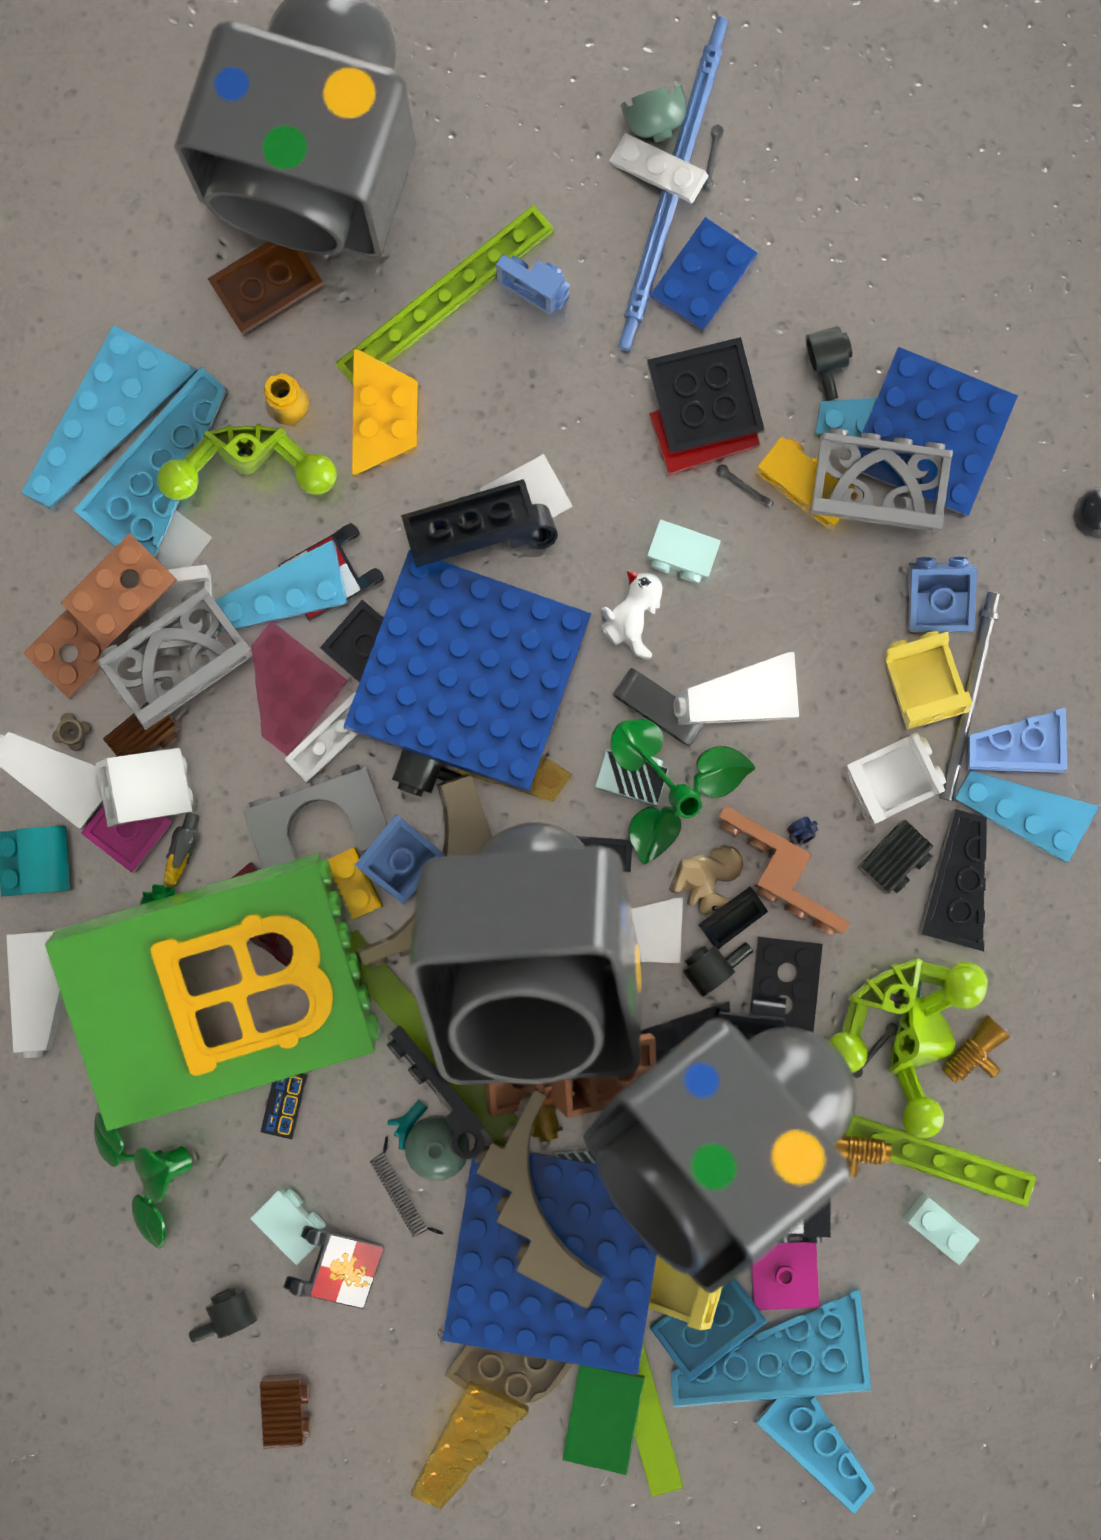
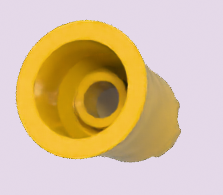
M284 373L270 376L267 379L264 387V396L269 416L274 421L285 425L295 424L302 420L310 406V399L306 389L297 383L293 377ZM282 393H288L285 397L279 398Z

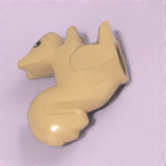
M721 846L720 848L713 849L711 856L695 855L686 860L682 859L676 867L669 891L679 893L682 890L688 891L690 894L687 904L694 906L699 900V911L704 915L711 914L730 901L714 892L717 880L730 882L739 877L743 869L742 856L733 847Z

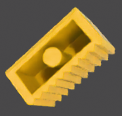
M351 848L328 859L332 875L335 878L334 883L338 884L336 888L340 889L339 894L343 895L342 900L346 901L345 906L349 907L348 912L352 913L350 918L359 919L383 907L371 879L354 866L360 859L356 848Z

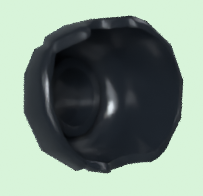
M1101 487L1094 488L1080 497L1076 502L1073 514L1077 527L1085 535L1095 538H1101Z

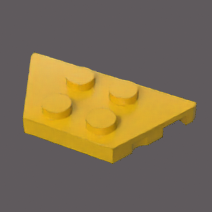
M355 349L353 365L352 475H358L417 447L418 381Z

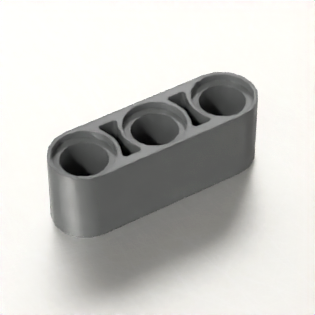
M633 668L628 670L612 694L619 701L647 720L654 722L660 729L690 747L705 725H678V717L675 716L673 708L676 697Z

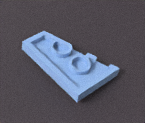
M1066 707L1042 716L1038 715L1027 718L1018 723L1003 725L969 735L967 738V769L1065 773L1067 771Z

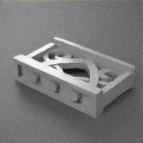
M830 428L829 433H822L819 441L809 514L938 532L943 528V514L953 451L945 450L944 444L926 442L925 447L913 445V440L907 438H894L893 442L881 441L880 435L872 433H861V438L848 436L849 431ZM838 447L847 449L851 454L848 460H842L838 457L840 465L848 469L844 474L835 470L829 461L831 451ZM859 449L871 450L873 452L861 458ZM897 454L912 457L906 464ZM884 460L898 473L905 486L898 487L888 493L881 507L874 506L873 495L868 486L856 479V477L868 467ZM920 460H930L937 468V475L930 483L919 485L917 479L924 477L928 470L920 471L917 464ZM825 472L839 479L829 499L822 498ZM850 484L863 492V499L861 501L855 502L851 499V494L856 492V490L848 488ZM936 487L933 513L928 514L926 513L922 491ZM909 492L910 497H902L906 502L905 507H896L893 502L894 497L898 494Z
M206 588L200 591L197 589L190 591L181 599L182 603L173 610L170 607L162 610L155 616L154 623L146 628L144 626L136 628L127 636L129 640L120 646L112 645L100 654L101 659L97 661L100 669L145 730L252 657L250 647L233 627ZM196 610H205L212 616V624L206 634L199 633L203 627L202 618L197 624H192L189 621L190 615ZM178 622H180L182 629L171 628ZM219 625L234 643V646L230 649L212 638ZM162 641H183L196 644L190 652L188 661L191 676L185 679L182 675L169 670L154 673L156 655ZM147 644L144 655L137 651ZM202 648H206L201 656L206 655L209 657V662L206 665H199L196 662V657ZM127 658L134 659L136 662L135 666L127 669V671L133 674L142 672V678L137 680L121 678L118 674L120 662ZM161 678H170L173 681V687L170 690H163V681L156 685L154 681ZM143 685L149 705L141 709L126 688H136Z

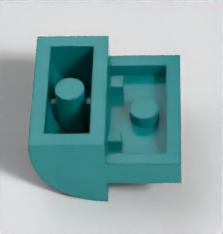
M66 826L23 828L0 832L1 897L70 891Z

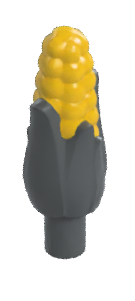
M190 812L186 813L182 827L178 826L173 831L169 852L166 855L168 860L163 881L165 886L169 888L176 886L180 880V876L186 864H189L190 857L198 843L199 834L194 830L199 815Z

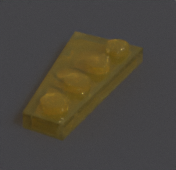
M469 1380L411 1489V1497L441 1509L468 1480V1475L478 1465L481 1466L489 1457V1452L499 1441L502 1442L511 1433V1428L519 1419L522 1421L529 1413V1406Z

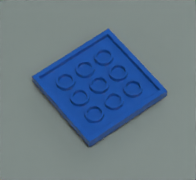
M898 347L862 433L880 435L881 441L893 442L894 438H907L913 440V445L924 447L926 442L944 444L945 450L953 451L945 508L964 516H969L1018 395ZM859 449L861 458L873 452L871 450ZM897 454L906 464L912 457ZM884 460L873 464L861 472V474L896 488L905 486L898 473ZM920 460L917 464L920 471L928 470L924 477L917 479L919 485L930 483L937 475V468L930 460ZM936 487L922 491L923 498L934 503Z

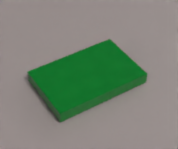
M579 1365L563 1461L627 1475L644 1386V1375Z

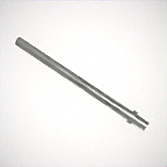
M987 592L984 610H980L979 613L981 623L965 692L969 691L973 704L969 712L960 714L945 774L946 783L943 784L945 791L940 796L944 800L953 801L993 624L994 621H998L999 613L996 611L1000 594L995 592Z

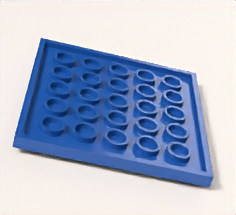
M409 550L345 720L344 729L529 793L591 613L443 561L433 562L416 568L411 550Z
M530 1152V1169L535 1194L549 1225L572 1253L589 1266L604 1274L588 1309L516 1271L520 1262L515 1260L523 1242L530 1244L531 1240L496 1222L500 1213L496 1212L495 1209L502 1195L505 1193L510 1196L511 1191L477 1174L476 1172L480 1165L475 1163L477 1156L472 1158L442 1341L638 1375L657 1254L638 1236L622 1216L602 1183L597 1165L595 1163Z

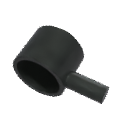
M839 326L806 335L809 360L815 375H820L826 401L838 398L832 371L848 367L849 358L853 356L849 336L846 332L842 333Z
M402 750L392 780L399 782L397 789L422 797L423 792L432 793L436 779L447 781L463 774L441 767V762Z
M745 942L725 958L716 946L708 950L704 945L685 960L688 966L682 972L701 997H704L735 973L733 968L752 954L753 949Z
M231 1287L210 1298L212 1303L205 1307L211 1322L189 1331V1338L192 1343L199 1342L216 1334L218 1338H223L255 1323L258 1319L245 1289L236 1291L235 1287Z

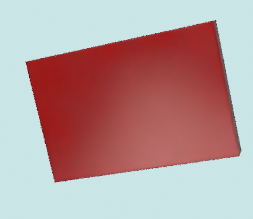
M659 410L649 413L668 475L760 446L758 435L755 434L670 455Z

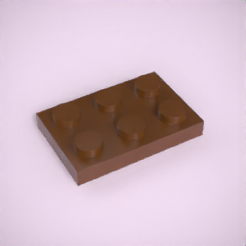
M271 242L264 243L208 278V281L242 335L324 285L303 251L286 248Z

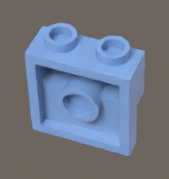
M504 254L501 256L496 264L497 280L500 284L549 315H552L556 308L559 310L563 308L570 296L568 292L570 284L565 282V277L562 276L563 272L557 266L549 262L544 265L537 261L530 271L528 270V264L516 256L509 258Z
M953 556L949 557V563H936V558L918 557L916 563H908V630L910 632L974 631L977 567L973 562H968L967 557Z
M395 814L354 866L404 905L408 899L417 893L418 876L421 867L431 859L443 857L444 853Z

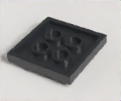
M741 337L647 360L670 455L764 432L765 429Z

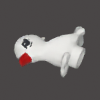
M626 571L629 581L628 595L613 611L607 607L601 608V615L606 620L601 625V628L615 647L624 641L630 647L634 658L648 660L651 659L652 653L643 645L641 639L644 627V611L649 609L652 614H655V608H660L663 588L660 579L652 573L638 574L634 571Z

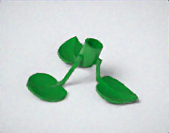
M646 719L621 721V723L616 725L611 736V752L615 761L625 770L632 772L639 770L647 761L671 789L668 799L673 807L664 806L661 811L655 807L644 808L636 813L629 823V839L642 864L645 865L660 856L676 840L681 830V819L679 816L693 818L701 811L702 801L700 797L702 793L700 789L710 797H723L735 790L744 778L755 770L754 764L744 754L726 746H714L705 750L696 761V766L700 773L694 776L692 789L687 784L675 785L651 758L658 754L663 746L662 731L654 722Z
M100 1112L95 1113L94 1137L97 1149L102 1158L112 1167L120 1165V1160L134 1161L136 1171L140 1176L146 1193L144 1198L139 1194L133 1197L132 1214L134 1222L143 1237L153 1246L161 1249L165 1240V1224L160 1211L151 1202H159L164 1198L169 1183L173 1182V1177L191 1170L192 1160L190 1154L185 1147L179 1146L165 1153L162 1150L151 1152L146 1148H139L135 1151V1154L128 1155L123 1152L124 1143L117 1129L106 1131Z

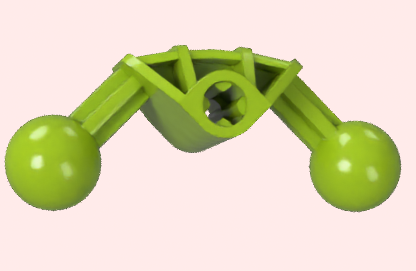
M261 424L234 427L227 425V427L221 429L206 430L203 433L204 438L184 459H172L165 462L157 473V485L164 496L171 500H185L196 491L199 482L198 472L216 452L238 473L251 475L264 464L275 450L296 469V482L304 492L311 495L324 494L333 487L336 481V468L328 457L322 454L308 455L286 435V430L283 427L279 429L261 426Z
M913 957L912 960L899 965L892 964L889 966L890 969L872 979H866L864 985L851 996L848 995L847 1000L850 1002L842 1032L834 1035L829 1042L840 1051L847 1061L851 1072L854 1073L864 1066L868 1056V1049L861 1035L869 1006L897 1014L906 1013L914 1005L919 980L943 987L947 975L959 967H970L977 970L983 976L987 990L988 980L983 969L971 962H961L952 968H947L922 961L921 958ZM891 993L900 995L898 1002L890 1000Z
M959 967L952 970L945 978L942 989L926 997L915 998L913 1007L900 1019L895 1042L891 1047L892 1055L888 1071L890 1075L897 1074L907 1101L902 1112V1123L906 1131L913 1137L928 1139L938 1134L943 1127V1110L935 1100L925 1097L915 1070L950 1056L955 1049L954 1035L949 1023L940 1011L952 1005L959 1009H971L979 1005L986 994L985 980L973 968Z

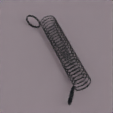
M388 1136L385 1138L383 1153H386ZM383 1156V1157H381V1158H379V1159H377V1160H375V1161L378 1162L379 1160H381V1159L384 1158L385 1156ZM385 1159V1160H383V1161H381V1162H379V1163H377V1164L380 1165L381 1163H383V1162L386 1161L387 1159ZM387 1162V1163H385V1164H383V1165H381V1166H379V1167H377V1168L374 1167L373 1169H374V1170H375V1169H378V1168L380 1169V1168H382L383 1166H385L386 1164H388L389 1162ZM389 1165L388 1167H386V1168H384V1169H382V1170H380V1171L383 1172L385 1169L389 1168L391 1165ZM390 1169V1170H388V1171H386V1172H384V1173H382V1174L385 1175L387 1172L391 1171L392 1169ZM392 1172V1173H390V1174H388V1175H386V1176H384V1177L387 1178L388 1176H390V1175L393 1174L394 1172ZM394 1175V1176H392V1177H390V1178H388V1179H386V1180H384V1181L381 1180V1182H385V1181L387 1182V1181H389L390 1179H392L393 1177H395L396 1175ZM397 1182V1183H395V1184H393V1185H391V1186H389V1187L392 1188L394 1185L398 1184L399 1182ZM399 1185V1186H397V1187H395V1188H393V1189H391V1190L394 1191L396 1188L400 1187L401 1185ZM401 1188V1189H399V1190H397V1191H395V1192H393V1193H391V1194L394 1195V1194H396L398 1191L402 1190L403 1188ZM402 1193L397 1194V1195H395V1196H393V1197L391 1196L390 1198H394V1197L396 1198V1197H398L399 1195H401ZM406 1198V1199H404V1200H402V1201H400V1202H398V1203L401 1204L403 1201L407 1200L408 1198ZM408 1201V1202H406V1203H404V1204H402V1205H400V1206H398V1207L401 1208V1207H403L405 1204L409 1203L410 1201ZM404 1207L403 1209H400V1210L398 1209L397 1211H401V1210L403 1211V1210H405L407 1207ZM415 1214V1215H413V1216H411V1217H409V1218H407V1219H405V1220L408 1221V1220H410L412 1217L416 1216L417 1214ZM413 1219V1220H411L410 1222H407V1223L405 1222V1224H408V1223L410 1224V1223H412V1222H413L414 1220H416V1219ZM422 1227V1228H420V1229H418V1230H416V1231H414V1232L411 1231L410 1233H414V1234H415V1233H417L419 1230L423 1229L424 1227ZM428 1227L426 1229L440 1235L444 1234L442 1231Z

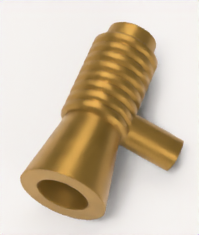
M986 1015L971 1039L968 1038L967 1042H964L951 1055V1058L944 1062L946 1066L942 1071L955 1084L959 1080L964 1081L965 1077H968V1074H971V1071L977 1065L993 1078L1000 1072V1068L986 1054L1011 1037L990 1016Z
M843 1136L835 1145L848 1164L849 1177L857 1176L860 1162L862 1164L870 1163L871 1165L879 1164L882 1166L883 1163H890L892 1143H885L884 1139Z

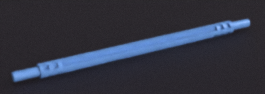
M721 16L716 17L709 44L704 46L703 55L687 105L686 115L673 152V156L688 163L723 52L720 48L729 20ZM663 189L624 314L626 322L618 348L627 352L631 349L638 323H641L679 198Z

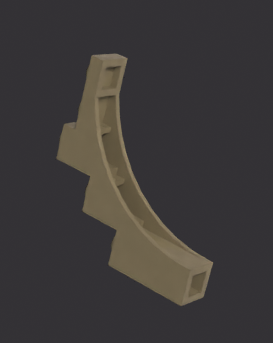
M464 774L436 784L443 806L445 822L443 857L478 855L482 847L492 838V834L472 775ZM415 912L398 930L386 939L355 949L362 965L369 964L371 968L388 962L387 957L399 953L400 956L410 955Z
M536 1088L532 1094L526 1092L517 1109L523 1113L517 1124L512 1121L510 1122L502 1137L503 1140L507 1141L506 1145L504 1146L495 1140L491 1143L490 1147L484 1145L483 1150L475 1160V1163L480 1165L476 1173L511 1191L510 1196L505 1193L502 1195L495 1211L500 1213L496 1222L531 1240L530 1244L523 1242L515 1260L520 1262L516 1271L588 1309L603 1280L604 1274L583 1262L558 1238L540 1208L533 1186L530 1169V1138L533 1122L548 1095L546 1092Z

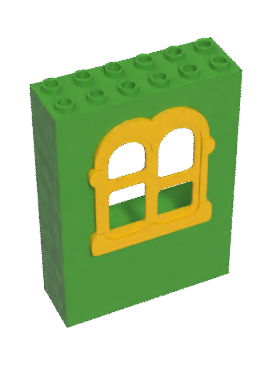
M320 852L55 930L45 943L46 950L106 1131L375 1052L376 1041L380 1040L378 1033L380 1032L379 1022L375 1013H369L370 993L366 983L360 984L359 978L361 976L359 971H362L357 952H350V940H352L350 928L347 921L341 923L340 910L343 908L337 890L333 892L330 885L333 878L328 859L322 861ZM271 932L284 935L293 946L291 963L279 972L258 976L248 951L247 940L251 937ZM230 945L234 949L242 974V981L238 984L205 994L191 996L187 991L179 960L186 956ZM286 984L299 986L306 992L310 1007L302 1020L261 1033L256 1030L247 1003V997L250 994ZM231 1002L234 1005L241 1026L242 1038L216 1047H207L200 1032L195 1015L199 1009L219 1003Z

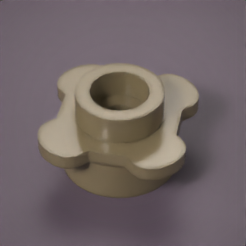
M63 714L60 718L61 722L52 734V738L56 743H65L69 745L71 750L78 751L82 748V740L85 734L90 732V725L86 721L79 722L75 720L72 714ZM70 729L74 730L73 735H69L68 732Z

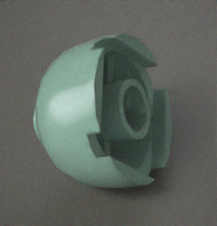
M674 85L675 92L668 93L667 88L662 87L631 98L633 103L631 106L623 102L621 109L624 119L632 132L642 138L653 137L655 142L672 138V131L682 124L686 115L687 106L682 85Z
M430 1115L419 1120L411 1128L405 1141V1157L410 1168L420 1177L431 1181H442L455 1176L465 1166L467 1159L455 1156L450 1150L449 1137L453 1130L445 1122V1116ZM465 1132L459 1136L457 1143L462 1151L469 1152V1138Z

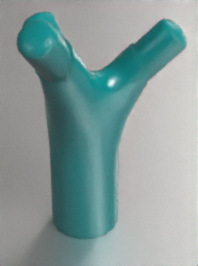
M419 1099L404 1116L388 1120L387 1122L388 1126H399L394 1132V1136L399 1137L398 1148L400 1150L405 1149V1141L412 1126L428 1109Z

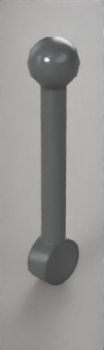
M715 125L711 129L713 140L706 171L708 177L702 186L704 189H710L714 184L712 173L719 139L724 134V129L720 125Z
M721 464L717 467L716 472L719 476H726L758 499L767 508L772 507L774 502L771 499L763 496L732 474L727 465Z
M890 1023L887 1025L885 1034L868 1052L864 1066L852 1073L854 1078L862 1076L863 1068L891 1036L897 1034L899 1029L897 1024Z

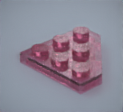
M270 621L251 646L261 719V734L263 738L288 756L306 736L348 680L274 622Z

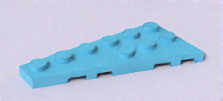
M113 325L21 493L53 509L80 484L82 478L94 467L97 468L110 452L122 445L154 415V412L165 401L170 400L177 394V390L191 379L198 369Z
M201 366L79 503L74 511L115 547L130 533L156 557L179 501L171 500L161 493L157 485V473L165 462L172 459H184L204 438L203 433L206 430L210 431L227 392L226 387Z
M860 1289L846 1297L829 1302L821 1308L795 1317L741 1342L691 1382H688L680 1369L670 1372L674 1408L872 1391Z

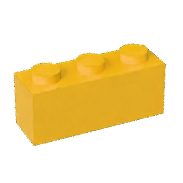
M781 436L758 465L755 473L809 513L817 458L814 457L812 460L803 453L804 448L792 438L786 440ZM825 472L823 499L830 498L832 491L839 479L832 477L827 472ZM850 484L848 488L855 490V487ZM853 492L851 499L854 501L858 494ZM810 514L830 530L840 520V518Z

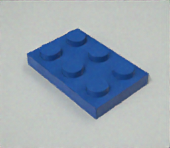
M705 217L655 287L650 298L703 333L756 258L758 252Z

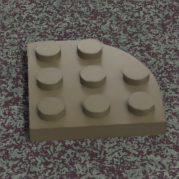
M465 1345L446 1371L445 1376L479 1400L496 1406L510 1407L529 1402L533 1403L548 1395L559 1385L573 1364Z

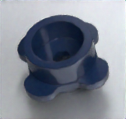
M803 817L792 823L787 828V832L790 835L789 842L794 845L797 843L804 845L816 837L815 833L818 831L817 821L812 822L809 817Z

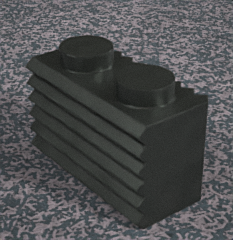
M901 820L859 864L858 868L885 894H889L892 890L898 893L910 881L906 875L914 867L920 870L931 859L932 855L929 851L934 846L907 820Z

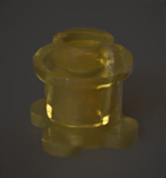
M553 1103L542 1106L533 1122L534 1132L531 1133V1136L538 1137L539 1142L558 1138L557 1132L563 1130V1127L558 1124L555 1112L557 1107Z

